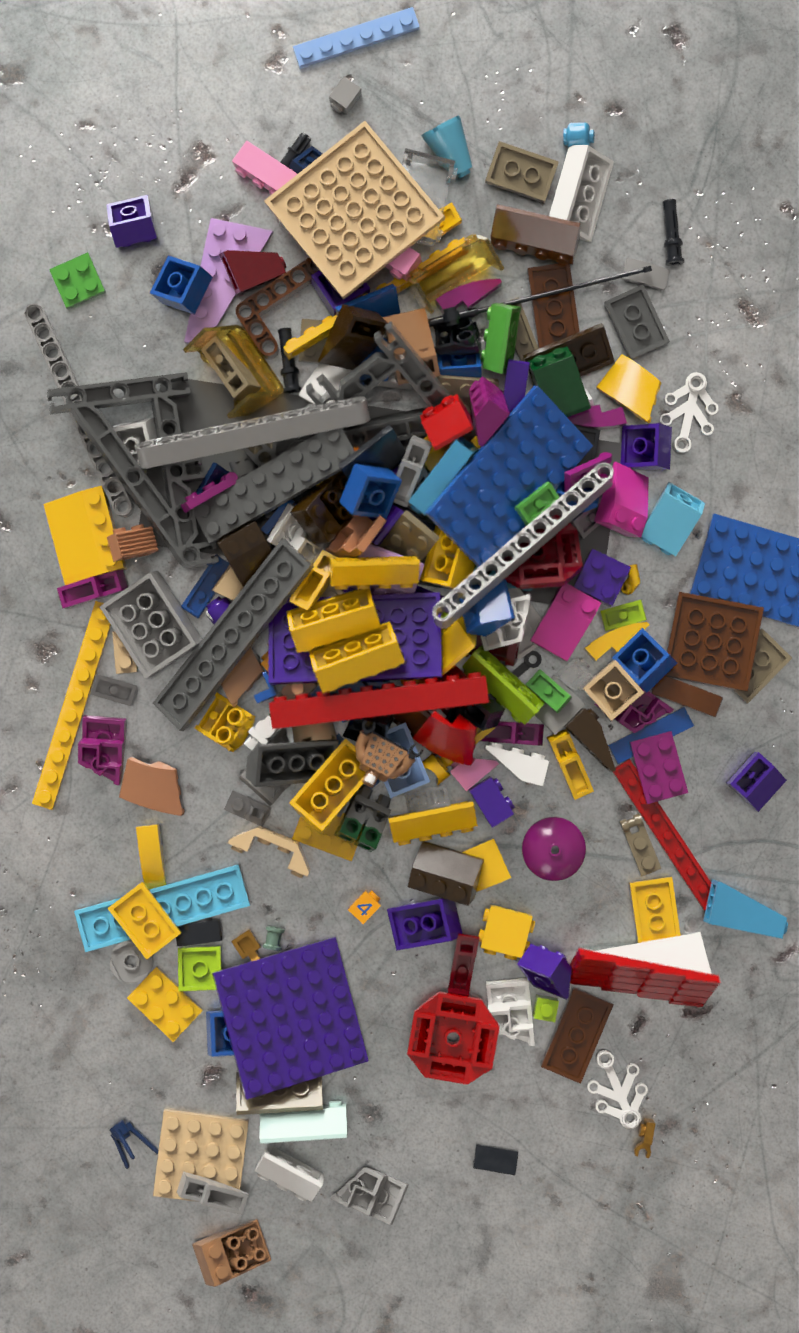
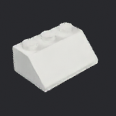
M269 1144L255 1169V1172L258 1173L257 1176L265 1181L270 1179L276 1182L278 1188L284 1191L289 1189L296 1193L295 1196L305 1202L307 1200L313 1201L323 1185L325 1175Z

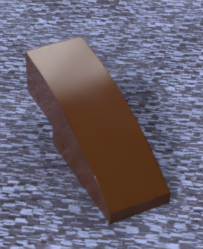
M664 676L652 690V694L715 718L723 700L721 696L668 676Z

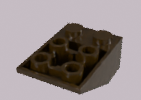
M342 304L318 362L354 370L378 346L374 340V333L379 330L381 335L384 336L386 332L384 326L388 322L378 312Z
M342 471L316 486L302 497L290 511L314 544L330 543L353 516L340 503L348 482Z

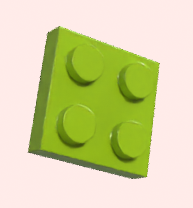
M221 946L178 948L179 992L216 990L212 973L222 970Z

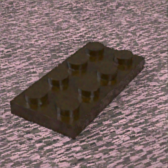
M602 323L523 355L524 361L527 362L533 360L536 356L551 353L557 348L568 347L574 357L580 377L615 363L605 327ZM529 370L528 373H529V376H530L532 385L534 386L533 381H532V377H531V374H530V370Z

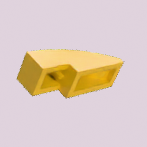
M322 550L313 564L314 568L295 590L289 602L308 612L330 584V558L338 557Z
M641 622L617 628L595 639L583 649L593 661L598 660L610 648L616 654L641 628L645 630L650 624L648 622Z
M567 729L559 731L556 735L548 736V742L574 800L594 792Z
M159 824L137 826V841L144 884L148 889L167 885Z

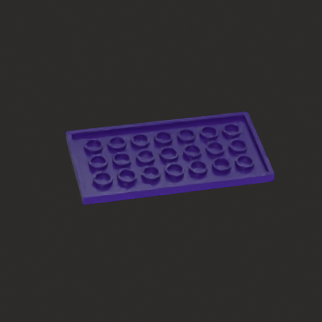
M440 592L372 595L380 625L390 621L405 663L400 664L397 668L381 671L375 676L362 678L357 682L442 678V631L434 623L432 612L433 607L441 601ZM320 597L318 601L328 599L331 597ZM289 598L269 623V684L318 683L309 652L297 653L292 639L286 611L298 608V606L289 602Z

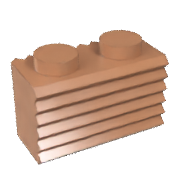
M140 524L131 527L129 531H126L125 527L113 530V534L107 537L113 562L148 556L158 551L152 526L144 528V525Z

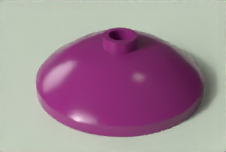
M548 817L534 823L526 832L522 843V855L527 867L536 876L549 881L564 880L575 874L581 867L586 854V844L581 831L572 822L560 817ZM558 846V853L553 854L551 848Z

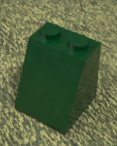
M568 347L557 348L551 353L534 357L533 360L527 361L530 362L529 370L534 386L538 385L566 417L591 409L574 357Z

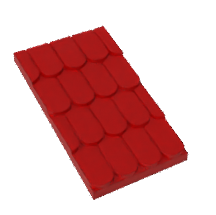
M700 932L598 951L578 948L570 963L572 967L571 984L601 987V991L637 994L640 998L669 1001V1004L703 1007L720 984L719 975L711 973Z

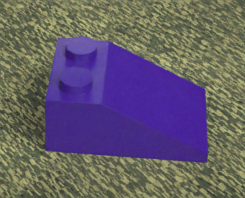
M435 897L387 909L396 951L453 941L457 939L458 933L463 934L454 901Z

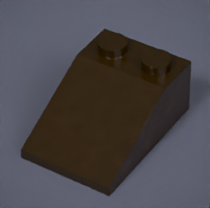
M255 521L217 542L243 587L272 552Z
M582 708L564 727L609 772H614L616 769L601 724L597 721L599 716L591 708L587 710Z

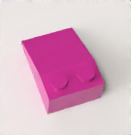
M614 462L612 466L614 481L612 486L603 493L594 522L623 536L641 538L648 519L649 477L618 462Z
M568 583L564 586H559L530 641L567 662L593 620L601 602Z

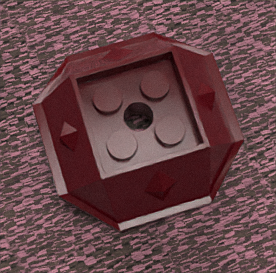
M553 515L551 518L553 520H559L561 516ZM569 522L505 578L507 583L519 589L556 587L567 584L582 571L583 567L578 530ZM537 529L535 532L537 534H542L545 532V530ZM524 542L521 543L519 546L521 548H526L529 546V544ZM510 556L503 558V561L510 562L513 560V558Z

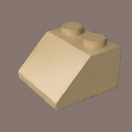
M616 660L610 662L583 688L611 721L644 693Z

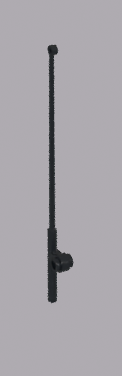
M646 266L642 269L500 304L516 305L643 272H650L652 268L651 266ZM492 305L463 311L456 310V307L444 309L442 316L428 319L429 327L447 324V327L460 324L459 320L488 312V308Z

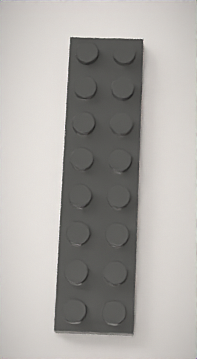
M343 428L317 433L236 480V484L194 507V515L209 544H215L340 472L341 469L338 465L353 454L355 450Z

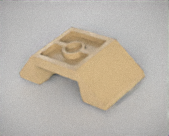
M258 826L236 835L228 841V844L232 845V850L243 853L251 849L255 837H258L257 841L268 846L271 843L278 845L277 849L287 854L291 851L294 852L288 866L292 875L303 878L304 875L308 877L311 871L300 842L268 828Z

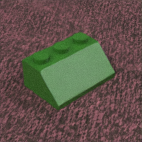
M494 303L488 308L487 320H489L488 329L486 328L484 333L486 348L481 354V362L484 369L504 374L507 371L508 359L514 360L521 307Z

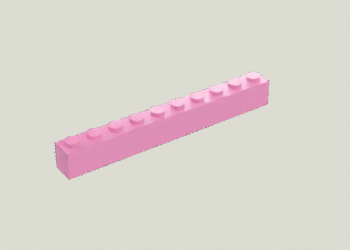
M248 141L245 142L232 160L237 174L243 178L249 177L258 188L262 189L264 187L269 190L270 195L297 175L296 172ZM409 247L385 267L390 270V274L399 280L403 278L408 281L422 260L420 254Z

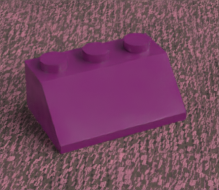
M482 376L479 381L476 380L471 385L469 390L472 421L478 444L481 447L484 446L509 416L503 391Z

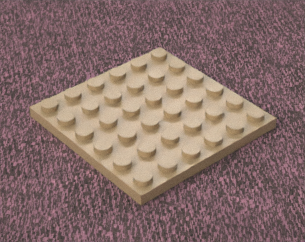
M366 121L264 200L268 208L343 300L445 220V216Z

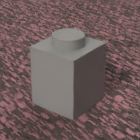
M344 76L329 96L330 106L338 113L343 112L347 115L362 95L361 88Z

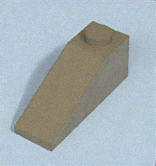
M214 336L201 349L234 399L247 402L262 388L250 370L218 336Z

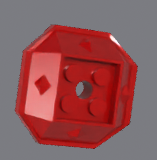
M439 991L414 1010L407 1055L425 1078L468 1085L484 1073L492 1070L500 1026L481 998ZM450 1033H457L459 1039L452 1042L447 1039V1036Z

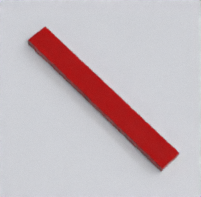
M630 759L615 767L616 770L613 774L705 912L711 881L659 802L646 804L636 767Z

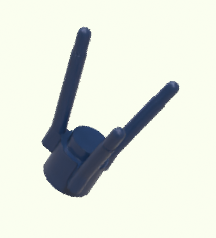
M122 1120L109 1129L111 1132L110 1136L116 1144L126 1169L129 1168V1164L120 1143L123 1144L132 1160L135 1159L131 1148L125 1140L131 1136L129 1131L158 1154L159 1150L140 1134L130 1122L126 1124Z

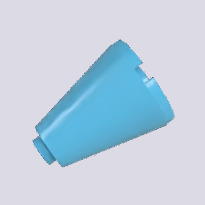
M459 115L421 135L453 177L458 175L460 179L471 173L469 168L472 167Z

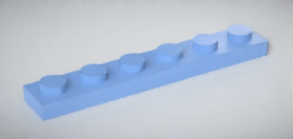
M411 7L295 45L293 50L301 69L419 30L420 27L414 9Z

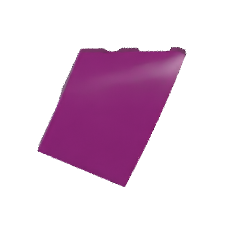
M643 690L644 693L621 712L615 720L633 733H636L643 729L645 725L657 721V718L666 713L673 712L674 709L651 692L646 693Z
M84 715L82 739L78 743V764L92 769L99 776L103 775L113 781L115 785H120L122 778L126 718Z

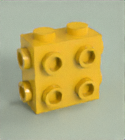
M490 904L489 909L485 908L482 921H486L484 930L480 929L478 934L480 948L484 949V953L496 955V952L503 953L505 958L517 960V957L521 958L530 945V941H527L528 934L533 933L535 921L532 920L533 916Z

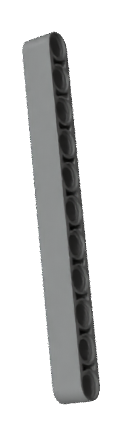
M38 304L28 305L24 312L25 318L57 388L79 386L46 312ZM34 311H40L41 314L38 319H31V314ZM49 330V336L41 339V331ZM52 349H58V355L55 358H49L48 356L49 351ZM60 368L67 369V374L64 377L57 376ZM77 394L70 397L74 403L82 402L81 397ZM61 396L64 403L66 404V398L64 396ZM69 412L114 512L124 518L131 516L134 512V504L129 493L112 469L109 473L102 474L101 467L107 462L100 453L97 455L92 453L94 444L87 435H84L83 429L71 412ZM113 483H119L120 489L116 493L110 492V486ZM127 502L129 505L128 510L123 513L119 512V504Z
M355 397L138 443L135 449L140 467L146 469L363 424L371 418L366 398Z
M608 463L598 464L439 601L432 611L436 626L439 628L451 626L608 490L614 481L613 467ZM607 474L609 477L600 478L599 475ZM589 487L592 488L593 491L585 492L583 491V489ZM575 501L577 505L569 506L567 503ZM553 515L561 516L559 520H553L551 517ZM537 529L545 530L542 534H537L535 531ZM524 542L529 544V546L526 548H521L519 546L521 543ZM510 556L513 558V560L510 562L503 561V558ZM490 570L497 572L494 576H489L486 573ZM474 584L481 586L478 590H472L470 587ZM458 598L465 600L462 604L454 603ZM442 612L448 613L446 618L437 617Z

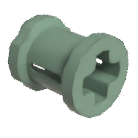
M266 926L267 937L263 948L281 951L280 942L285 929Z

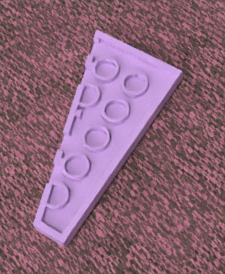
M214 218L210 219L201 267L213 278L195 315L190 313L185 343L204 347L212 338L222 317L237 295L219 254L226 250L262 252L273 231Z

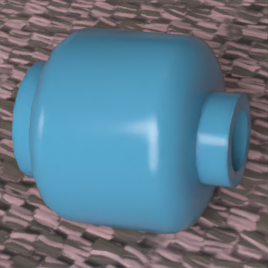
M570 123L567 128H564V146L568 148L572 145L590 146V143H594L595 133L594 130H590L588 123Z

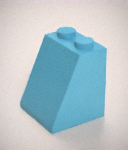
M668 482L648 516L641 536L642 540L650 545L655 544L659 546L660 550L667 555L672 554L676 556L701 517L705 502Z

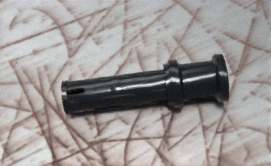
M667 199L663 201L666 230L664 247L667 250V260L665 262L667 266H676L685 263L681 251L683 241L679 238L676 200Z
M281 328L278 330L283 364L280 374L283 376L284 381L283 393L286 394L298 393L302 390L299 386L298 374L300 372L298 367L295 366V358L288 360L284 354L283 347L286 346L285 343L292 339L291 328Z

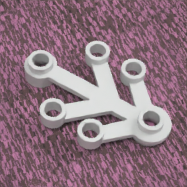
M698 372L690 374L683 387L673 393H667L664 397V403L667 406H673L677 399L689 393L688 401L673 411L662 414L659 418L660 424L669 426L674 419L684 414L680 436L673 443L675 451L681 454L686 453L691 448V440L688 436L693 416L701 427L700 432L702 435L709 436L714 431L713 425L707 421L696 403L698 395L706 405L705 412L707 415L713 416L719 410L718 405L712 401L705 390L707 386L705 376ZM692 381H699V387H694ZM668 396H672L674 398L673 403H669L667 401ZM713 405L715 412H710L708 406ZM667 416L670 420L669 423H663L662 418ZM704 426L710 427V433L704 432ZM679 442L685 443L684 449L678 447Z
M602 1050L597 1054L596 1061L601 1068L605 1069L613 1090L600 1085L596 1080H590L587 1083V1089L592 1094L598 1093L618 1101L621 1109L609 1106L603 1099L596 1102L595 1108L599 1113H607L619 1118L623 1127L634 1129L641 1122V1115L638 1109L643 1097L648 1093V1088L642 1082L637 1083L634 1087L636 1094L631 1105H629L627 1096L635 1076L639 1074V1067L635 1063H629L626 1066L627 1074L621 1087L612 1066L614 1063L612 1053ZM603 1055L609 1057L607 1062L601 1061ZM631 1066L636 1067L635 1073L629 1072ZM592 1083L597 1084L596 1090L590 1089ZM639 1086L645 1087L643 1093L637 1091ZM600 1103H605L606 1107L605 1109L600 1110L598 1109V1105ZM628 1114L634 1115L632 1121L626 1120Z

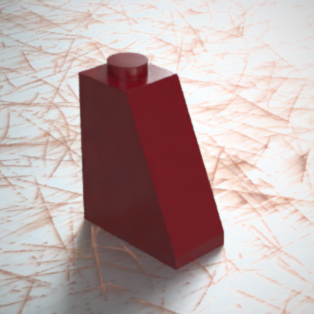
M226 250L219 254L236 294L286 273V263L283 257H279V254L275 252Z

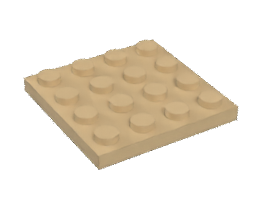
M164 1109L153 1196L192 1201L180 1198L177 1194L183 1172L205 1177L240 1190L249 1120Z

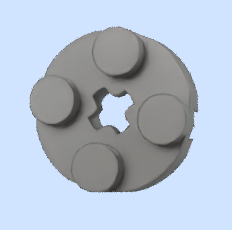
M132 940L119 943L111 954V971L116 978L124 982L136 983L143 980L153 967V955L146 960ZM127 956L136 957L135 967H132L131 964H126Z

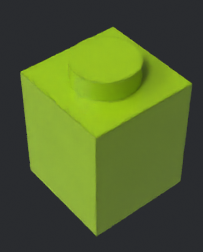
M536 994L533 1009L534 1019L555 1022L559 1000L555 997Z

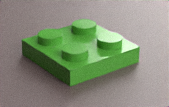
M88 252L49 269L67 309L106 293Z

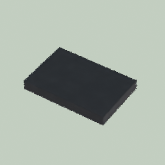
M388 425L338 466L347 480L350 477L354 464L393 470L403 460L406 450L393 428Z

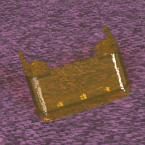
M475 233L464 239L465 242L424 268L418 267L412 270L407 280L418 305L432 314L434 310L430 303L446 292L459 286L489 266L500 271L504 270L505 268L488 238L482 235L476 236Z
M239 325L203 328L183 349L185 353L198 351L201 359L205 363H209L201 349L214 336H218L250 370L262 387L257 393L248 394L243 400L234 399V408L227 414L228 418L248 416L276 399L284 391L283 385L246 330Z

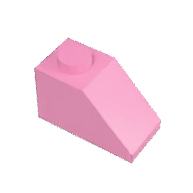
M474 758L475 760L471 766L454 762L450 765L453 768L450 770V773L467 791L499 763L496 760Z

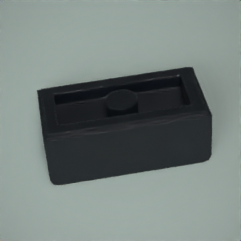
M476 1144L473 1168L516 1175L518 1151Z

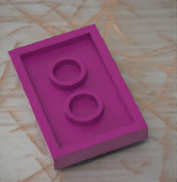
M672 731L629 742L646 804L688 793Z

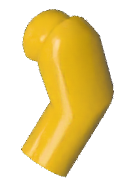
M637 564L629 565L631 567L628 573L629 577L621 587V592L626 595L632 594L640 585L641 581Z

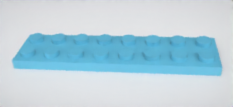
M239 864L149 889L176 926L250 906ZM120 898L74 911L85 952L131 940L108 910Z

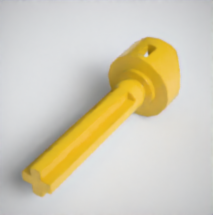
M476 727V744L492 732L495 727L484 731ZM432 753L422 761L424 768L436 774L437 785L441 784L451 775L448 771V766L454 763L451 760L443 757L439 758Z

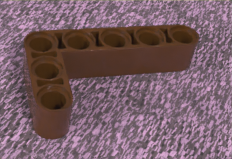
M307 258L255 292L236 307V315L239 322L261 355L266 359L275 358L279 353L277 341L261 319V316L311 284V275L318 271L311 269L313 262L310 258ZM296 274L305 276L304 280L300 283L295 282L293 278ZM283 285L287 290L284 294H278L275 292L276 288ZM261 297H267L269 302L267 305L261 306L258 304V300ZM245 308L251 310L249 317H241L240 312ZM255 326L263 328L260 335L252 334V329ZM268 343L275 346L271 353L263 351L264 346Z

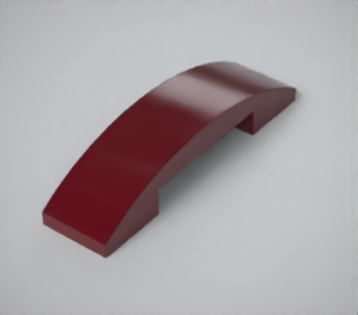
M458 933L447 993L469 996L479 944L478 936Z

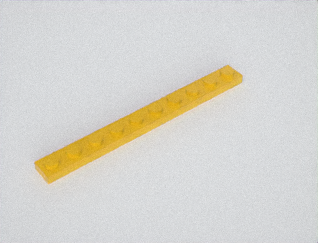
M464 237L460 240L455 239L442 251L436 250L433 252L429 259L424 262L421 261L408 281L403 278L399 280L394 277L393 281L388 284L386 282L382 283L375 290L394 284L397 294L468 252L467 241ZM337 315L326 317L319 326H312L305 330L304 335L299 338L294 337L285 343L286 346L283 347L284 354L288 360L328 337Z
M95 601L32 801V804L50 810L54 809L111 628V624L100 608L104 603Z

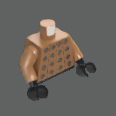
M365 718L362 722L363 730L360 731L355 744L356 759L360 762L359 768L366 772L362 782L369 787H374L377 779L386 782L388 778L395 779L406 773L415 762V758L423 753V749L417 754L413 751V747L417 743L407 750L374 732L375 721L372 727H366L367 718Z

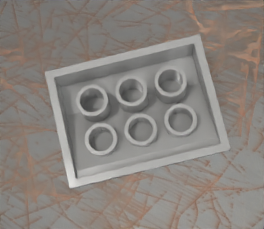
M159 571L148 573L100 606L145 679L189 653L202 641Z

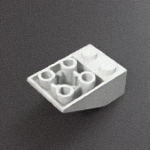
M490 742L489 746L484 745V748L519 780L543 786L549 761L544 760L545 755L531 752V756L524 755V750L513 747L510 748V751L504 750L502 744Z

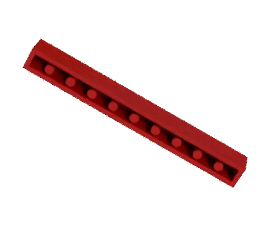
M481 672L468 673V677L460 678L459 675L446 676L447 680L438 681V678H427L425 683L416 684V680L403 681L401 686H395L394 683L381 684L382 688L373 689V685L361 686L360 691H351V688L338 689L336 694H330V691L324 693L320 691L317 692V696L308 697V693L296 694L295 699H287V696L274 697V701L269 703L272 729L489 703L486 675L481 676Z

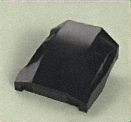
M466 318L459 320L460 324L449 327H447V324L434 326V348L436 354H481V339L477 322Z

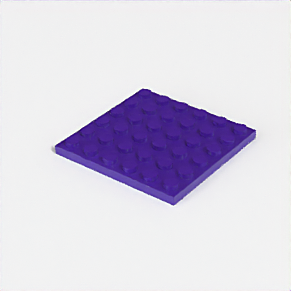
M336 937L212 973L245 1099L254 1098L369 1061Z

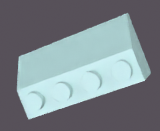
M330 1101L329 1105H323V1110L260 1114V1143L347 1138V1104H342V1101Z

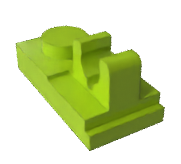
M642 600L600 611L605 631L647 620Z

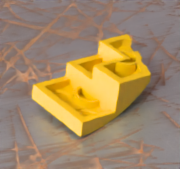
M621 354L596 388L601 393L614 399L620 406L631 411L636 417L649 424L652 419L650 416L652 407L656 405V396L660 390L661 382L642 366Z
M494 838L462 851V853L484 859L476 892L511 878Z

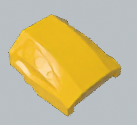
M216 692L214 701L199 725L195 726V729L227 750L234 752L242 746L249 735L248 731L254 726L255 716L238 705L233 707L226 697Z

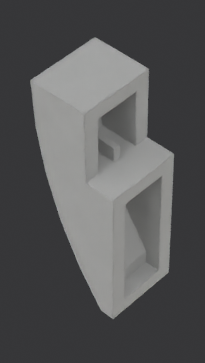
M414 435L410 439L396 474L402 482L394 503L408 507V501L413 495L431 450V442Z
M183 1172L177 1189V1194L180 1198L200 1202L203 1206L242 1215L249 1195L226 1184L187 1172Z

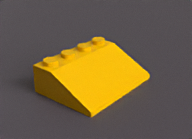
M102 485L43 504L65 585L115 570H127L125 560L113 562L107 537L113 534L116 526L108 497Z

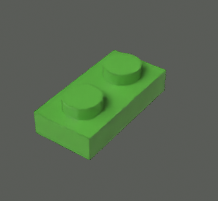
M546 482L514 508L524 524L529 525L560 497L552 484Z
M541 669L526 683V686L556 713H559L572 699L564 689Z

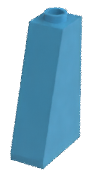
M462 436L456 439L408 501L412 504L411 508L418 514L423 513L426 515L425 512L464 468L478 449Z
M712 879L704 922L783 939V935L786 934L788 929V922L785 916L730 886Z

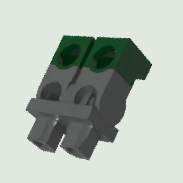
M362 786L357 794L351 798L345 815L334 835L350 843L354 842V845L372 852L377 849L388 816L390 815L391 809H389L391 798L380 794L377 801L374 802L370 800L373 790Z

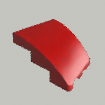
M434 711L413 737L415 741L428 750L453 762L471 766L475 760L473 758V751L476 746L475 736L477 728L460 714L451 724Z

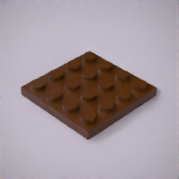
M679 592L667 651L677 664L665 676L748 692L764 608Z

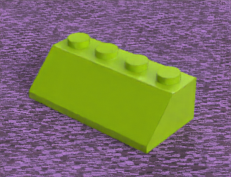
M483 645L462 666L467 676L468 673L481 672V676L486 675L488 694L491 693L496 698L495 701L498 704L507 708L512 713V718L518 723L522 722L525 725L545 703L489 651H484Z

